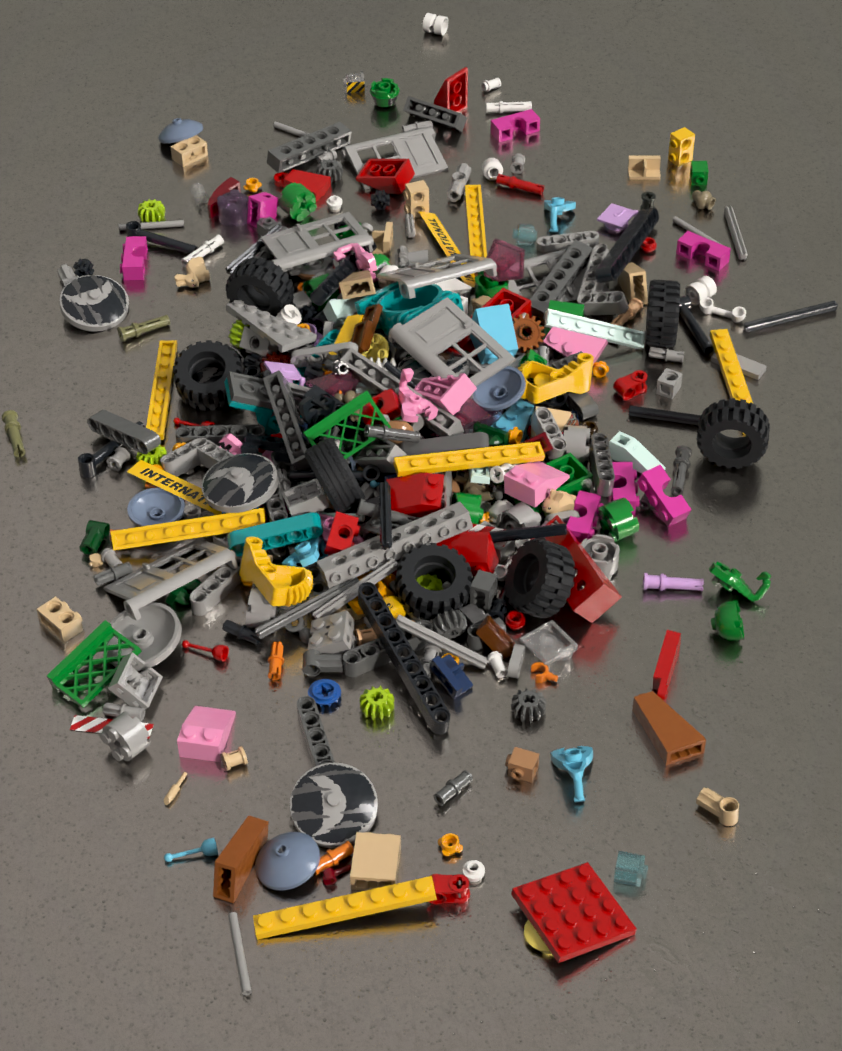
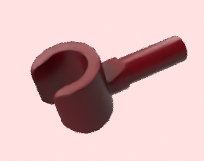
M349 864L335 870L326 868L323 872L324 884L326 886L335 884L337 881L336 876L351 870V865Z

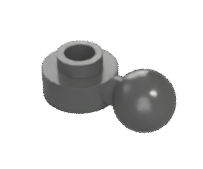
M303 617L297 619V626H292V622L285 626L289 632L299 633L301 642L308 644L309 638L312 636L310 634L311 628L304 627L305 620Z

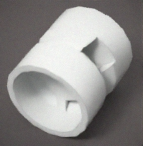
M427 13L423 20V31L434 32L442 36L445 35L448 28V18Z
M709 276L699 278L684 289V294L689 296L692 305L700 304L702 298H710L717 292L716 284Z

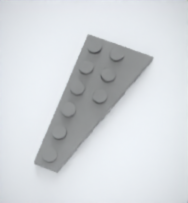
M234 300V302L226 304V311L237 319H242L244 325L249 324L253 332L265 340H270L272 346L277 345L281 353L316 341L317 334L310 332L309 329L300 328L295 323L286 322L281 317L272 316L269 312L258 310L257 307L244 304L241 300Z

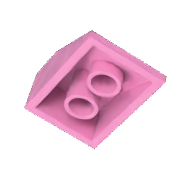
M540 461L516 465L504 475V492L528 505L536 507L549 496L551 489L556 490L570 478V475Z
M194 706L182 724L177 739L179 757L221 763V753L225 750L236 712Z

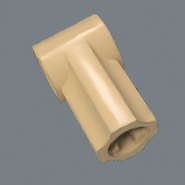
M705 787L700 791L696 804L718 816L719 822L724 826H734L738 822L739 803L735 798H724Z

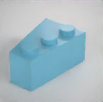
M522 399L518 400L491 427L506 432L510 429L513 430L514 427H518L519 430L523 431L521 442L525 441L528 436L527 429L531 425L534 405Z

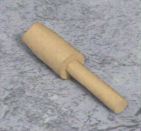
M183 772L177 783L173 784L164 798L165 805H168L179 792V786L187 776L186 772Z

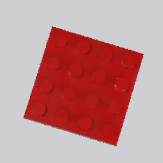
M588 862L512 888V897L558 963L633 936L636 933L637 928Z

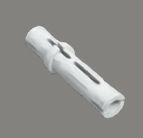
M531 101L486 103V113L517 112L532 109Z
M216 235L210 241H205L201 247L181 259L182 265L186 268L187 262L191 258L204 257L208 253L211 254L215 248L224 243L223 238L220 235Z

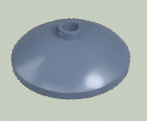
M176 118L161 131L158 137L159 142L174 143L186 140L199 134L203 130V125L191 119L181 120V118Z
M507 366L476 386L477 389L473 393V400L478 407L484 410L497 411L508 408L523 395L526 388L525 378L521 371Z
M159 487L150 488L139 492L130 500L127 512L131 522L138 527L175 522L182 518L185 502L184 499Z
M287 832L277 835L260 849L255 860L256 875L260 882L270 889H293L305 883L315 873L320 862V850L315 840L305 833Z

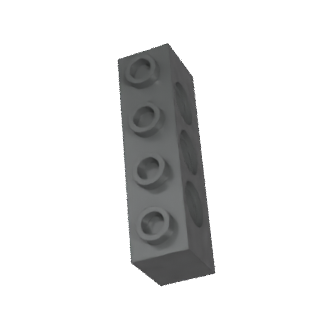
M408 96L403 111L411 116L426 121L431 120L432 123L460 132L463 131L467 117L462 113Z

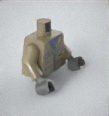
M469 469L467 472L456 471L454 480L464 483L463 493L479 494L482 496L481 502L487 501L491 503L494 498L496 500L503 498L505 492L502 485L495 486L491 479L490 484L470 483Z

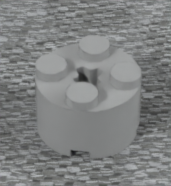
M564 425V438L567 442V447L563 456L571 453L580 463H585L589 459V446H586V443L590 441V428H587V426Z
M520 502L499 514L496 525L497 528L506 530L540 526L541 516L538 512H534L526 503Z
M596 534L588 540L587 538L584 539L581 543L583 548L608 580L611 579L618 569L619 545H616L614 539L607 535Z
M252 588L248 600L249 606L246 612L245 625L250 628H257L275 618V616L277 617L279 606L270 605L258 588Z
M127 711L121 713L104 726L100 734V739L105 744H108L112 750L113 757L119 762L121 760L130 761L150 745V741L147 742L149 733L143 723L136 716L132 719L128 716L130 713Z

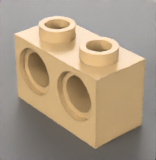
M195 135L172 145V160L185 167L208 156L207 142Z
M424 180L405 184V191L403 192L404 199L406 200V204H404L405 213L413 214L414 219L422 217L419 212L429 213V188Z
M57 597L52 598L37 608L39 623L63 643L83 631L80 614L72 611L66 602L60 601Z

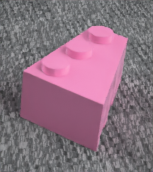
M552 327L543 343L563 357H568L580 351L589 353L594 357V364L605 349L608 341Z

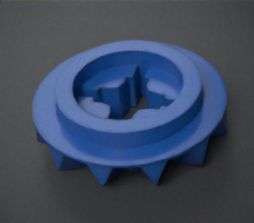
M321 679L310 685L308 696L314 698L316 704H319L320 707L323 705L330 707L332 703H337L338 698L341 697V688L333 680ZM322 689L326 694H328L327 697H325L322 694Z

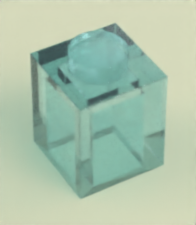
M619 851L614 882L640 887L642 878L646 879L648 873V865H644L645 856Z

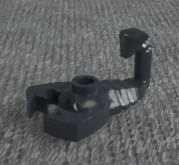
M321 395L324 400L320 401V403L326 406L319 409L312 408L309 410V408L314 406L311 403L314 399L312 396L306 397L299 403L302 419L307 424L308 429L333 413L335 401L332 398ZM318 436L315 439H313L316 445L319 443V438L321 436Z

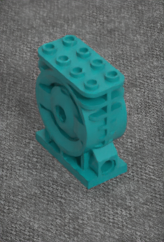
M397 281L376 291V294L369 295L355 302L358 315H364L366 308L375 304L383 306L376 330L382 329L384 334L388 336L389 331L395 324H406L447 297L463 312L464 309L458 293L447 290L443 291L437 284L414 289L415 298H404L400 293Z

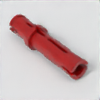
M498 174L496 179L497 184L508 186L510 189L516 188L542 195L544 192V185L520 180L515 176L510 177Z

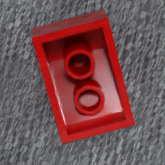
M467 67L445 79L434 99L435 105L456 112H461L467 108Z
M369 159L355 179L378 190H384L388 194H402L405 190V184L411 181L415 172L409 159Z
M425 472L386 479L391 488V510L421 518L441 510L444 489L443 474Z

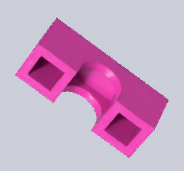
M532 109L493 119L491 120L490 133L498 142L513 139L514 130L523 131L526 135L540 131V117Z
M687 231L677 240L676 254L691 259L696 255H703L706 257L705 266L720 271L729 262L731 248L690 231Z
M146 236L126 237V242L123 243V253H121L122 264H120V274H123L124 280H144V260H147L148 252Z
M612 462L615 479L611 502L619 498H626L634 509L631 512L632 515H635L636 507H639L640 503L639 496H636L638 494V483L634 482L637 479V471L633 469L632 462Z
M660 464L643 472L637 483L640 490L648 497L651 506L658 512L660 519L665 522L667 527H670L686 519L692 509L682 495L669 497L664 494L663 489L667 487L671 479Z
M580 490L574 504V510L579 513L580 517L570 516L567 527L575 538L582 542L586 538L588 540L593 537L595 533L593 528L597 527L599 523L598 514L600 513L598 508L603 506L604 503H601V496L598 494Z

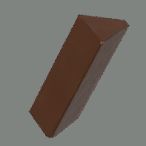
M487 615L478 627L476 634L493 652L501 653L504 660L512 654L515 642Z

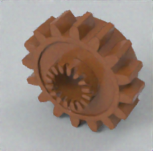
M519 314L518 319L515 317L512 319L518 350H522V353H525L526 350H533V348L537 350L539 348L538 344L543 343L541 338L545 336L544 333H541L544 326H539L541 321L536 322V316L529 318V314H526L524 318ZM522 330L527 331L529 336H523Z

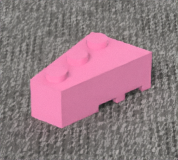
M460 373L459 377L448 375L447 378L443 379L440 376L423 378L414 388V390L451 415L457 413L465 401L477 389L465 373Z

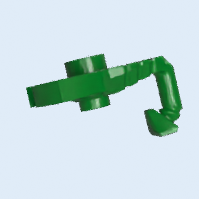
M718 561L716 564L713 562L709 567V571L721 579L719 583L725 589L731 592L736 589L753 602L760 600L770 587L771 581L769 579L771 575L766 571L756 578L757 580H763V584L756 593H753L751 588L741 578L742 573L737 569H730L727 565Z

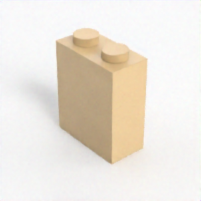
M356 832L350 873L351 890L366 891L397 884L401 835Z

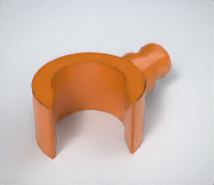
M536 662L531 665V673L543 672L536 675V683H542L546 680L557 682L558 676L549 672V668L545 663Z

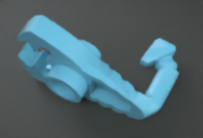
M561 197L544 200V208L550 211L549 232H558L557 215H562V212L575 209L576 202H564L565 198Z
M321 536L302 542L295 547V552L282 562V565L296 567V563H301L302 567L313 564L319 558L320 553L318 549L323 554L320 556V560L328 556V554L324 553L326 543Z
M577 746V748L567 750L561 748L550 752L553 764L567 771L573 779L574 802L585 801L582 777L585 768L593 759V748Z

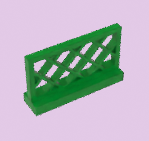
M366 390L303 432V434L312 446L315 445L313 439L318 436L339 439V450L342 454H346L343 457L347 459L377 439L375 437H368V440L365 442L356 441L358 430L364 431V428H359L361 417L372 419V426L374 419L382 421L388 428H391V426ZM370 402L374 408L373 415H362L363 406ZM348 416H359L357 427L346 425ZM344 419V424H339ZM334 425L343 427L341 438L330 436L331 428ZM345 427L356 429L354 440L343 438ZM329 429L328 435L322 434ZM343 440L353 442L352 451L349 453L341 451Z
M104 620L47 675V678L54 689L60 690L84 708L111 682L124 657L122 656V649L131 648L132 652L137 656L142 651L137 645L113 629L109 622ZM114 636L118 639V644L108 645V642ZM118 650V656L107 658V651ZM104 651V658L93 659L97 652ZM118 662V666L115 669L107 670V663ZM103 664V671L93 672V665ZM89 665V672L78 674L79 669ZM103 676V680L100 683L92 684V677ZM89 678L88 685L78 686V679ZM68 680H74V687L65 688L63 685ZM88 690V695L84 699L78 698V691Z

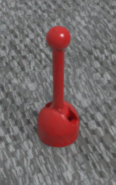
M174 418V420H173L174 424H176V425H178V424H183V425H187V426H214V425H215L214 422H210V421H204V422L201 423V425H199V424H195V423H191V422L182 421V420H180L179 418Z
M187 640L182 641L181 644L183 648L191 647L211 652L214 659L222 662L227 659L229 648L225 645H216L212 649L191 644Z

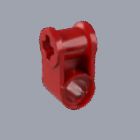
M637 370L621 377L614 382L613 389L626 401L647 391V385L645 384L647 373Z
M430 875L432 876L437 900L429 901V903L463 904L469 900L470 890L468 888L470 884L469 879L465 875Z

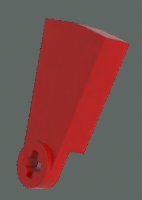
M292 169L290 173H276L274 175V184L285 188L290 183H301L315 195L317 202L330 188L331 177Z
M670 630L666 631L653 676V689L658 690L657 695L664 702L667 699L669 684L679 657L681 633Z

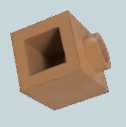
M515 747L512 755L508 754L505 766L508 767V776L516 780L532 783L539 768V753Z

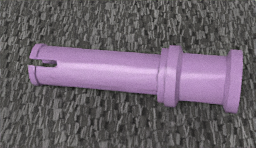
M644 573L643 590L650 588L659 589V591L665 589L703 591L704 579L666 577L664 574L648 575V573Z

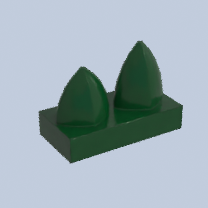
M479 422L474 424L473 433L484 432L488 434L489 447L508 445L509 432Z
M197 578L169 593L165 602L171 606L175 601L185 605L191 604L190 594L186 589L193 592L202 582Z

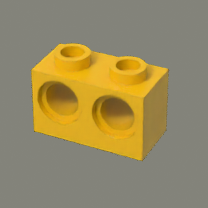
M684 127L670 133L668 160L677 167L693 159L695 140L693 132Z

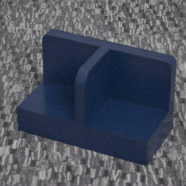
M450 654L443 658L438 655L432 659L430 669L453 699L473 687L472 682L463 672L465 666L463 663L458 665Z

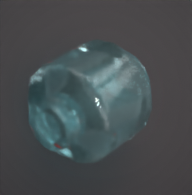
M519 224L517 229H513L512 237L518 245L531 246L533 242H536L537 229L531 224Z

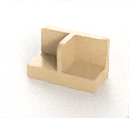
M629 156V179L660 180L661 157Z
M386 222L385 231H372L373 241L377 246L372 254L390 255L393 240V222Z

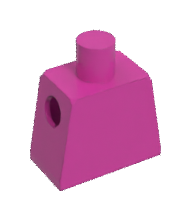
M267 192L248 196L247 224L257 228V222L260 218L270 216L275 219L279 198Z

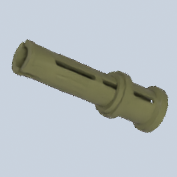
M164 315L139 324L133 322L129 326L118 327V336L122 342H125L128 338H138L142 333L169 326L170 320L168 315Z
M8 410L2 414V421L5 423L4 429L9 434L14 456L19 457L18 452H20L22 457L25 455V449L19 432L21 425L17 421L18 414L14 410Z

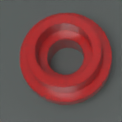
M647 237L640 248L645 252H651L656 249L657 244L653 238Z
M511 611L505 618V624L511 629H520L525 625V617L521 612Z

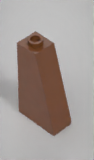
M651 691L634 697L632 711L666 766L704 753L705 737L657 694Z
M249 815L215 861L213 897L231 903L236 901L255 864L260 849L268 839L269 821Z

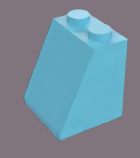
M509 304L475 309L471 319L515 357L518 345ZM469 334L475 349L483 345L472 334ZM488 348L477 354L481 364H491L499 359Z

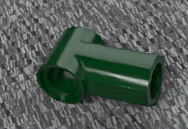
M89 520L86 526V535L79 546L80 551L86 556L95 554L102 540H107L110 533V524Z

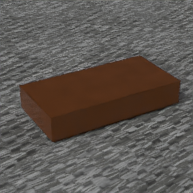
M370 320L355 324L351 342L357 344L359 353L366 350L372 326Z

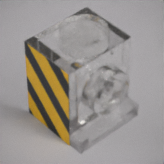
M360 71V74H346V78H343V87H346L347 93L365 92L363 71Z

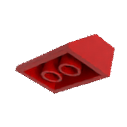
M464 531L437 543V546L447 545L449 549L454 548L457 550L458 555L462 554L466 558V562L470 564L472 576H476L478 570L493 574L498 565L499 559L490 532Z

